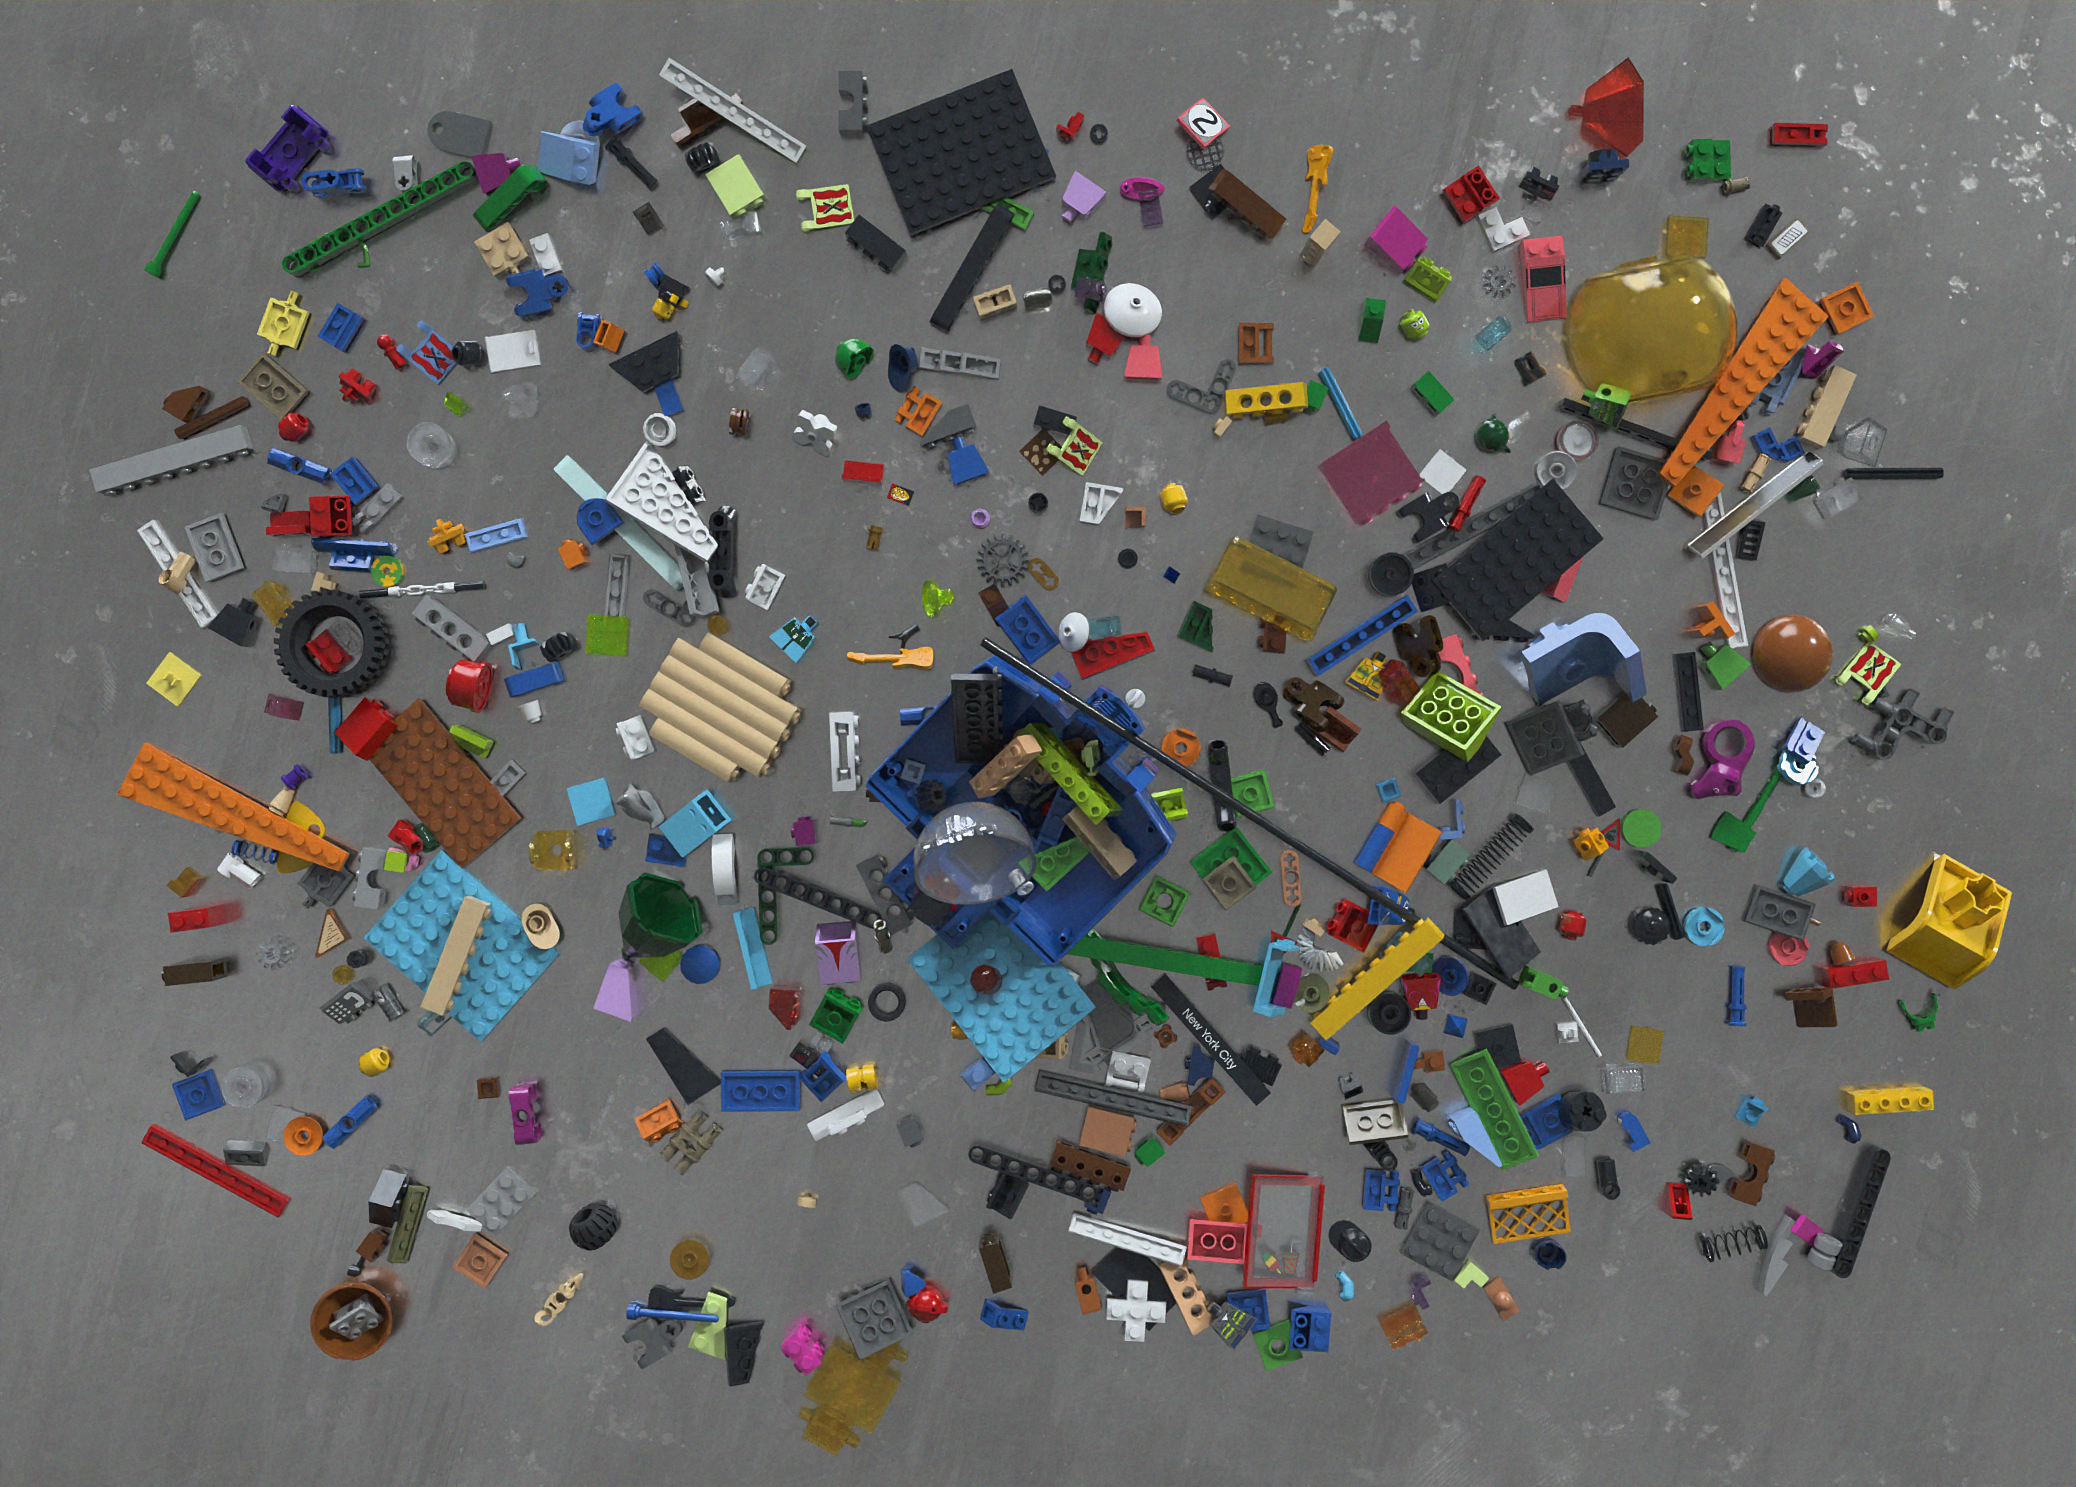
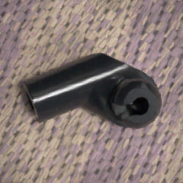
M1421 1169L1412 1170L1414 1186L1423 1197L1432 1195L1431 1185L1424 1186Z

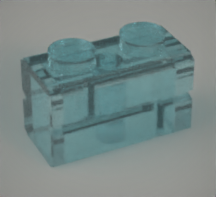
M1498 316L1476 335V340L1485 350L1489 351L1512 331V325L1507 318Z

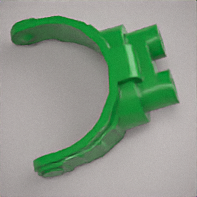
M1931 993V1009L1926 1015L1921 1017L1912 1016L1906 1009L1904 1001H1899L1903 1013L1911 1019L1912 1025H1915L1916 1032L1924 1031L1925 1027L1927 1029L1935 1028V1014L1938 1010L1935 993Z

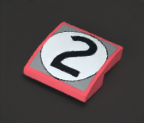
M1204 98L1196 102L1176 120L1202 149L1213 143L1218 136L1226 132L1230 127Z

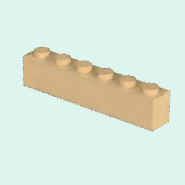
M470 895L464 897L421 1004L422 1008L442 1016L452 1011L455 1004L453 998L455 993H459L462 987L461 978L467 974L470 966L467 964L469 958L473 957L476 952L477 946H475V943L484 932V928H482L483 923L490 917L492 911L489 909L490 903Z

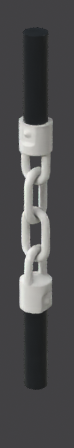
M484 581L468 583L448 582L434 586L414 585L407 588L395 586L388 587V589L359 591L360 598L386 596L391 598L400 597L404 594L413 596L431 592L437 594L456 593V591L485 589ZM444 586V590L438 591V587ZM419 588L420 592L411 593V589Z

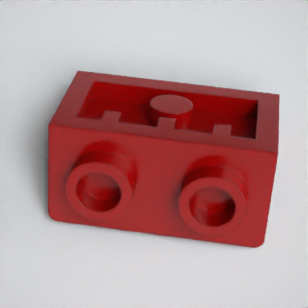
M325 629L314 640L305 643L308 647L307 652L314 659L317 658L320 661L321 669L327 674H337L353 660L352 656L329 629Z

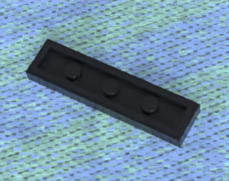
M1696 653L1674 654L1682 732L1704 730Z
M1580 742L1585 754L1567 762L1596 815L1600 817L1616 808Z

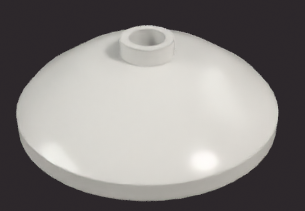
M1128 283L1116 286L1108 293L1104 301L1103 310L1107 322L1115 331L1122 335L1143 337L1152 333L1160 323L1162 316L1160 302L1149 289L1141 285Z

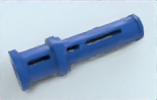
M1732 966V1003L1729 1005L1731 1015L1730 1022H1728L1730 1026H1747L1745 1022L1747 1006L1744 1004L1745 967Z
M1419 1117L1412 1125L1411 1134H1418L1428 1142L1435 1141L1463 1156H1466L1470 1150L1469 1144L1439 1131L1435 1125L1422 1122V1119Z

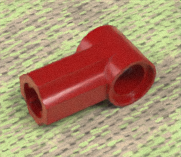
M398 819L387 836L400 844L408 853L414 854L420 852L423 848V840L413 832L414 828L407 822Z

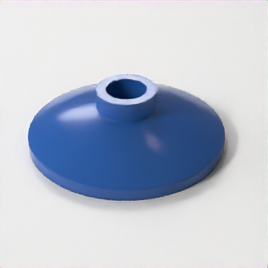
M1444 957L1434 964L1432 973H1438L1441 978V993L1448 996H1456L1466 989L1469 980L1468 972L1459 960L1452 957Z

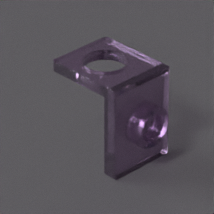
M1158 189L1138 192L1144 227L1163 224ZM1146 195H1154L1151 198H1144Z

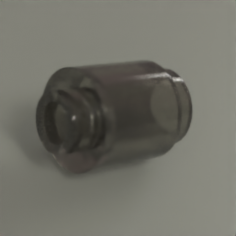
M1045 287L1029 290L1027 293L1022 294L1026 310L1048 307L1049 302H1052L1051 292L1046 290Z
M1417 1083L1411 1088L1410 1097L1422 1110L1431 1112L1438 1106L1437 1096L1425 1083Z

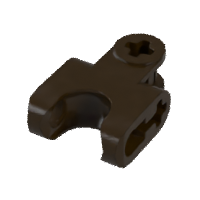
M1432 615L1425 616L1420 620L1419 636L1415 634L1412 625L1409 623H1401L1395 628L1402 657L1407 661L1412 660L1414 671L1419 677L1435 675L1441 668L1437 652L1443 650V640L1438 622Z
M1294 677L1287 682L1283 690L1284 698L1296 706L1293 714L1318 732H1324L1328 728L1329 723L1328 719L1321 714L1320 707L1330 706L1338 710L1345 702L1339 693L1318 680L1309 685L1301 678Z

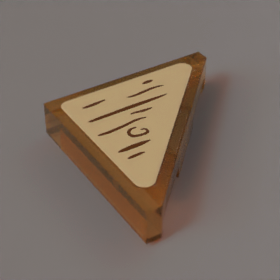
M331 908L327 909L315 954L316 958L323 956L349 940Z

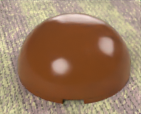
M1790 614L1771 620L1759 631L1754 641L1752 657L1758 675L1766 684L1779 691L1795 693L1808 690L1822 681L1832 664L1833 647L1828 633L1819 623L1806 616Z
M361 1282L342 1283L329 1289L317 1301L310 1319L311 1334L317 1346L325 1354L335 1359L360 1360L374 1354L388 1339L393 1322L392 1311L385 1296L375 1287ZM365 1293L371 1295L375 1312L384 1316V1321L364 1332L356 1339H349L331 1330L329 1327L335 1321L333 1313Z

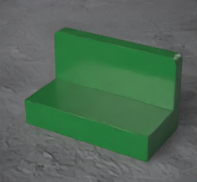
M1430 371L1425 373L1411 386L1436 416L1454 401V398Z

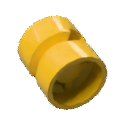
M874 1064L865 1065L862 1069L858 1067L846 1069L850 1094L859 1093L862 1089L866 1091L878 1089Z

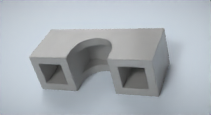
M364 847L360 851L358 856L360 869L357 870L355 876L357 889L354 890L352 897L353 901H355L354 906L376 910L383 908L386 889L378 888L373 884L372 874L376 870L384 871L387 849Z

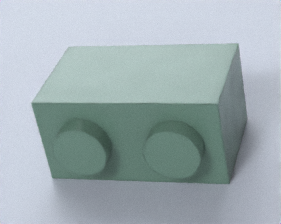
M1448 839L1430 859V862L1424 869L1440 883H1450L1456 876V870L1459 867L1463 868L1467 864L1470 854L1453 839Z

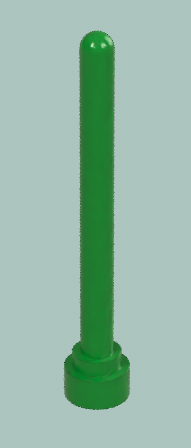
M193 191L155 259L146 264L143 269L144 271L159 278L162 272V266L160 265L198 200V192Z

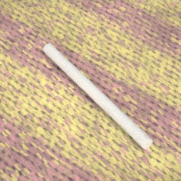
M1567 997L1563 998V1002L1598 1058L1601 1057V1052Z

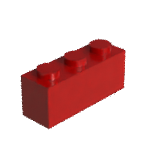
M1880 958L1843 963L1837 966L1820 967L1822 984L1826 988L1832 987L1835 989L1889 980L1887 962Z

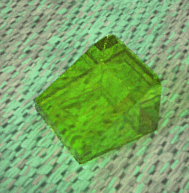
M450 391L446 393L445 407L460 417L467 409L468 404Z

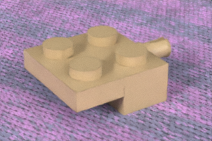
M509 222L474 241L491 272L497 279L508 272H511V274L519 273L517 267L531 260Z

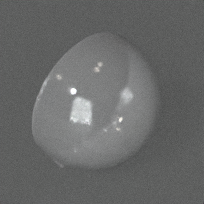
M978 801L955 804L934 816L921 832L914 850V877L916 884L926 895L942 902L966 905L994 901L1014 893L1023 887L1033 876L1036 869V855L1033 842L1023 824L1002 807Z

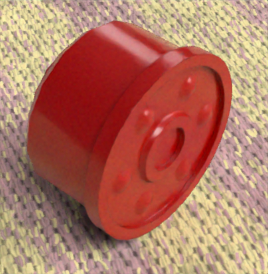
M459 660L450 669L446 681V695L451 705L470 709L474 713H480L490 695L493 679L492 665L488 662L477 663Z

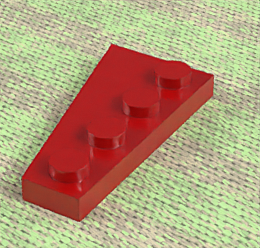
M1141 632L1118 637L1087 640L1080 650L1071 652L1079 674L1082 680L1154 652L1155 649L1148 632Z

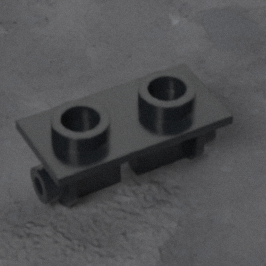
M1765 203L1746 238L1764 247L1782 215L1780 206L1776 204L1770 206Z
M688 465L677 467L672 472L673 477L680 489L685 486L686 489L683 492L687 500L690 501L692 506H695L696 502L705 501L703 491L698 486L693 471Z

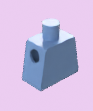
M981 1055L959 1076L971 1090L975 1091L996 1072Z

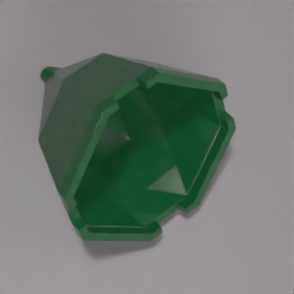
M644 872L635 881L627 885L619 910L623 942L621 951L624 960H629L631 957L655 958L667 956L686 947L703 933L698 901L694 897L689 899L683 893V886L678 881Z

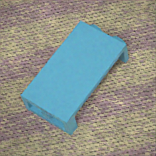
M1284 939L1269 943L1253 1012L1268 1017L1285 1014L1286 1007L1272 1004V998L1284 951H1300L1301 947L1296 946L1294 941Z

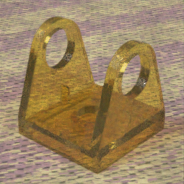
M576 830L535 831L529 843V860L532 866L537 871L577 869ZM555 844L561 847V854L555 856L551 851L552 846Z

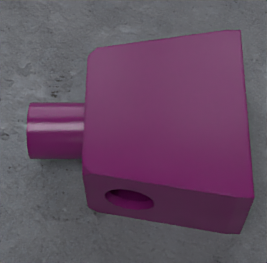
M506 153L471 156L483 193H489L497 189L512 172L521 166L519 158L508 160Z

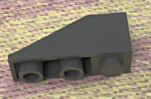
M965 404L949 410L920 441L921 448L930 449L937 446L936 443L944 440V443L955 439L956 435L962 434L966 436L974 433L973 429H976V424L969 405Z

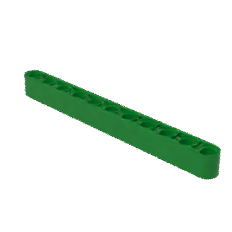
M467 161L459 162L287 255L282 260V268L293 276H300L360 242L474 182L477 178L475 167ZM465 168H471V173L468 176H463ZM453 177V183L447 186L445 184L446 179ZM436 187V192L433 195H428L429 188ZM418 196L419 201L416 204H411L412 197ZM397 205H401V211L394 214V208ZM381 214L384 215V220L381 223H377L376 218ZM362 224H366V230L360 233L359 227ZM349 233V239L346 242H342V235ZM327 243L332 244V248L329 251L324 250ZM310 252H314V258L308 261L307 255ZM296 261L297 267L294 270H290V264Z
M1087 935L1067 953L1068 955L1259 986L1264 965Z

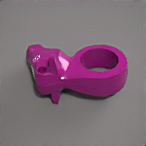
M1725 720L1713 726L1709 733L1705 732L1703 748L1712 765L1702 779L1692 785L1691 795L1694 798L1700 800L1707 797L1738 796L1741 793V777L1753 755L1756 745L1754 734L1749 726L1739 720ZM1725 729H1738L1745 735V748L1735 757L1722 756L1716 750V738Z

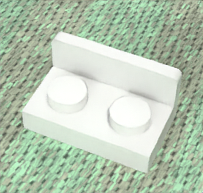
M642 715L617 723L616 733L619 739L624 741L625 746L623 750L627 758L630 757L631 760H635L656 751L652 739L648 735L649 732Z

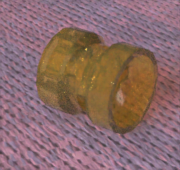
M716 615L708 620L707 627L712 634L721 636L728 632L729 622L726 618Z

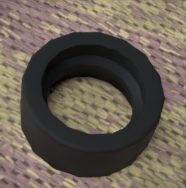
M890 983L880 984L875 987L868 999V1007L872 1016L884 1022L893 1021L898 1018L904 1011L906 1003L902 990ZM891 991L897 996L898 1007L894 1012L884 1014L877 1009L875 1000L879 993Z

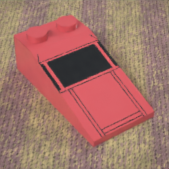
M1563 235L1523 240L1519 244L1527 323L1567 318Z

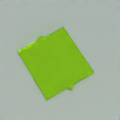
M678 950L664 957L641 958L638 962L649 970V974L652 973L660 981L664 982L681 962L683 953Z

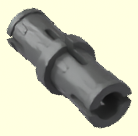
M1402 1188L1400 1204L1397 1205L1398 1215L1395 1228L1402 1230L1403 1227V1230H1407L1409 1215L1413 1210L1411 1205L1415 1191L1408 1188L1406 1191V1188Z

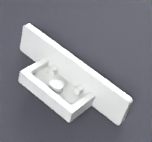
M871 1090L809 1122L807 1126L815 1141L829 1134L831 1136L834 1134L839 1136L848 1131L847 1127L853 1124L856 1127L864 1123V1118L867 1117V1114L884 1106L885 1103L878 1090Z

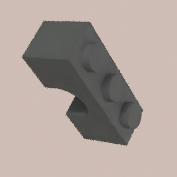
M839 71L840 96H850L854 99V104L850 109L839 110L838 130L840 135H864V129H867V117H864V109H867V97H864V89H867V77H864L863 71Z

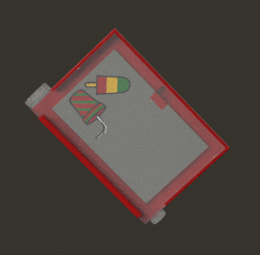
M1309 1171L1308 1175L1251 1174L1243 1288H1295V1294L1302 1296L1315 1295L1325 1185H1323L1324 1177L1320 1176V1172Z

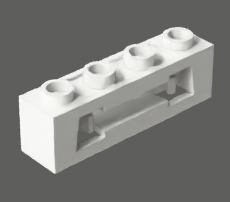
M854 712L829 713L832 791H856L858 786H861V776L857 775V767H860V755H856V747H859V735H855V728L858 727V716H855ZM837 723H839V733H847L846 724H849L847 755L851 779H848V770H840L841 781H839L838 768H841L840 736H837Z

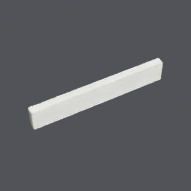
M151 520L139 528L137 532L164 571L171 567L178 554L156 520ZM189 572L185 578L186 586L178 594L200 628L205 629L216 618L217 613Z
M1077 1213L1073 1214L1068 1233L1180 1267H1182L1187 1250L1186 1246Z

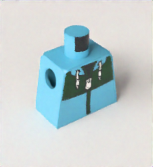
M810 615L802 623L793 618L771 634L769 638L795 663H799L816 638L810 631L818 623Z

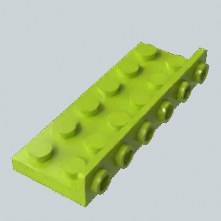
M1029 723L1017 735L1018 737L1033 734L1042 749V752L1035 758L1095 825L1099 824L1105 817L1119 816L1124 811L1093 776H1088L1087 773L1089 771L1045 723Z

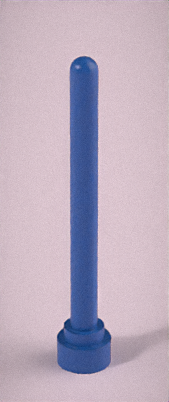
M629 1304L626 1311L628 1320L652 1317L711 1323L719 1321L718 1315L642 1309L638 1304Z

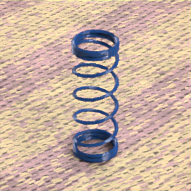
M236 840L233 843L232 855L242 856L238 854L241 849V841ZM246 843V845H245V851H244L245 856H246V850H247V848H248V843ZM255 845L253 854L250 857L246 856L247 859L253 856L256 861L262 858L264 863L269 861L270 864L274 865L278 860L279 851L272 849L269 860L264 861L263 855L266 848L263 847L261 857L256 859L255 851L257 845Z

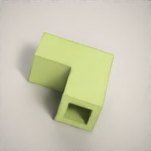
M1470 1260L1463 1265L1454 1278L1462 1288H1465L1471 1280L1482 1287L1489 1279Z

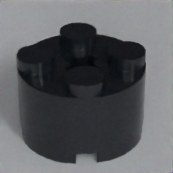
M929 888L920 889L908 906L907 911L913 910L912 915L929 927L933 924L936 926L934 930L940 931L952 914L953 910L951 908L953 905L945 899H937V894Z
M1570 1092L1560 1101L1559 1119L1566 1128L1573 1131H1594L1600 1127L1607 1117L1602 1100L1594 1092Z

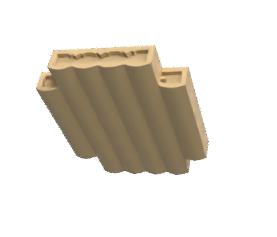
M710 633L706 634L699 649L678 638L639 704L640 707L658 717L648 735L729 783L737 780L741 773L740 768L745 769L756 777L762 778L763 775L765 776L770 770V762L780 752L779 747L781 743L788 739L791 726L798 722L801 711L796 705L782 699V696H785L791 687L789 679Z

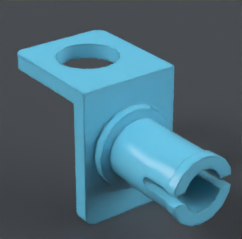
M519 623L518 627L516 624L512 626L516 642L508 645L513 667L517 670L521 669L517 651L539 645L538 641L534 638H527L524 623Z

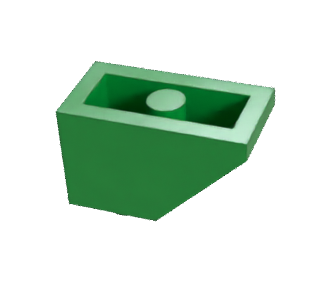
M1372 298L1364 300L1358 341L1378 343L1384 319L1386 300Z

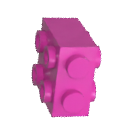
M799 1323L784 1336L781 1350L787 1358L790 1357L794 1361L796 1370L799 1373L803 1372L807 1376L822 1363L825 1353L821 1343L815 1342L811 1337V1331Z

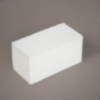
M506 624L486 634L490 644L493 646L515 636L511 624Z

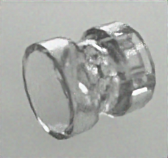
M818 1031L807 1047L811 1050L816 1049L818 1055L823 1052H828L834 1041L830 1038H824V1034Z

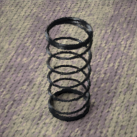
M1756 1225L1755 1231L1748 1227L1746 1235L1738 1229L1735 1237L1732 1233L1727 1232L1725 1240L1721 1235L1717 1234L1715 1243L1709 1237L1703 1238L1702 1245L1707 1260L1712 1263L1715 1259L1709 1239L1716 1249L1718 1260H1721L1717 1249L1718 1236L1723 1240L1728 1257L1731 1258L1727 1245L1728 1234L1733 1237L1738 1254L1741 1256V1250L1737 1241V1233L1739 1231L1745 1237L1748 1250L1751 1253L1752 1250L1747 1236L1748 1229H1751L1755 1234L1759 1249L1761 1251L1762 1249L1767 1250L1768 1240L1763 1227ZM1760 1231H1761V1234H1762V1237H1763V1240H1764V1244H1763L1762 1239H1761V1236H1760Z

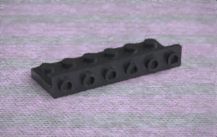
M993 666V674H951L955 763L988 764L1004 749V744H1000L1004 739V731L1000 730L1003 729V716H999L1003 714V702H999L1002 701V688H998V686H1002V674H998V666Z

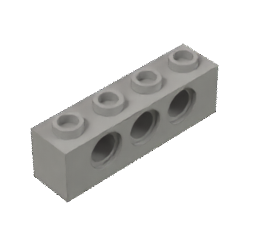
M426 595L412 612L416 616V622L424 627L425 625L432 629L430 632L437 638L443 637L447 641V646L455 651L458 649L463 653L461 656L465 660L479 662L492 646L489 640L432 596ZM438 613L440 619L435 624L432 621V616ZM450 625H453L455 633L450 636L447 630ZM469 637L471 644L466 648L463 645V640Z

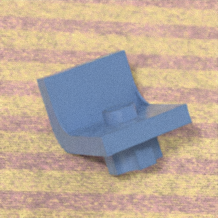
M1593 613L1570 625L1566 623L1562 626H1556L1554 623H1551L1540 629L1537 639L1529 644V648L1522 651L1531 695L1539 706L1594 676H1607L1614 679L1632 702L1647 695L1640 650L1617 621L1607 614Z

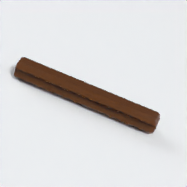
M240 396L174 430L175 434L179 439H183L246 408L248 401L244 396Z

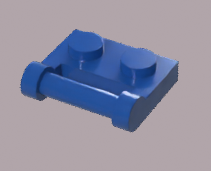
M827 1052L821 1053L818 1060L808 1070L800 1073V1080L820 1102L847 1079L831 1061V1056ZM824 1066L826 1071L814 1081L812 1076Z

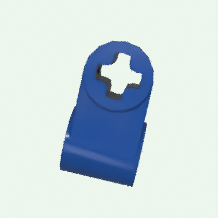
M583 312L578 314L576 342L586 352H591L597 347L593 341L601 323L600 314L586 315ZM591 337V342L588 345H583L584 338Z

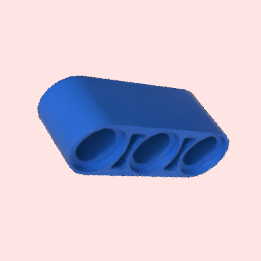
M554 662L507 677L504 681L510 698L560 683L564 681L559 663Z

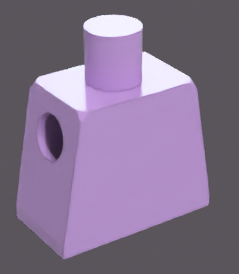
M1075 171L1062 198V204L1067 207L1062 214V218L1069 223L1073 221L1076 215L1085 219L1105 199L1106 191Z

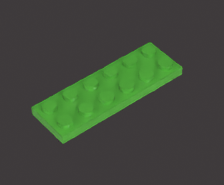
M1485 1049L1452 1062L1450 1066L1471 1108L1477 1112L1503 1165L1501 1169L1505 1170L1537 1158L1539 1154L1488 1050Z

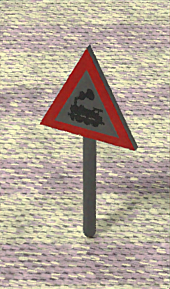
M1619 818L1602 830L1601 833L1604 835L1608 845L1620 851ZM1604 852L1597 857L1588 874L1589 877H1592Z

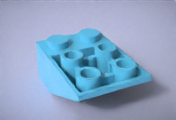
M706 789L658 828L683 858L728 824L731 819L708 789Z

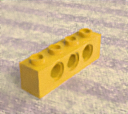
M1304 382L1225 390L1227 414L1233 416V419L1245 418L1247 414H1252V417L1264 416L1265 412L1279 415L1283 414L1284 410L1298 413L1303 412V408H1308L1307 384ZM1286 394H1290V402L1287 404H1283V396ZM1266 396H1270L1271 403L1268 406H1263V399ZM1247 398H1251V406L1244 408L1243 402Z
M1926 1087L1846 1092L1847 1111L1855 1115L1934 1110L1933 1090Z

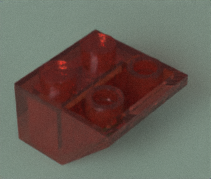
M774 984L770 988L768 1009L786 1030H791L799 1021V1011H796V1006L800 1003L801 991H797L798 986Z

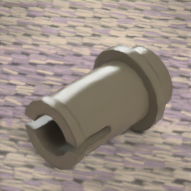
M1747 176L1735 180L1727 179L1723 182V191L1731 195L1736 191L1747 190L1750 188V184L1742 185V183L1750 182Z

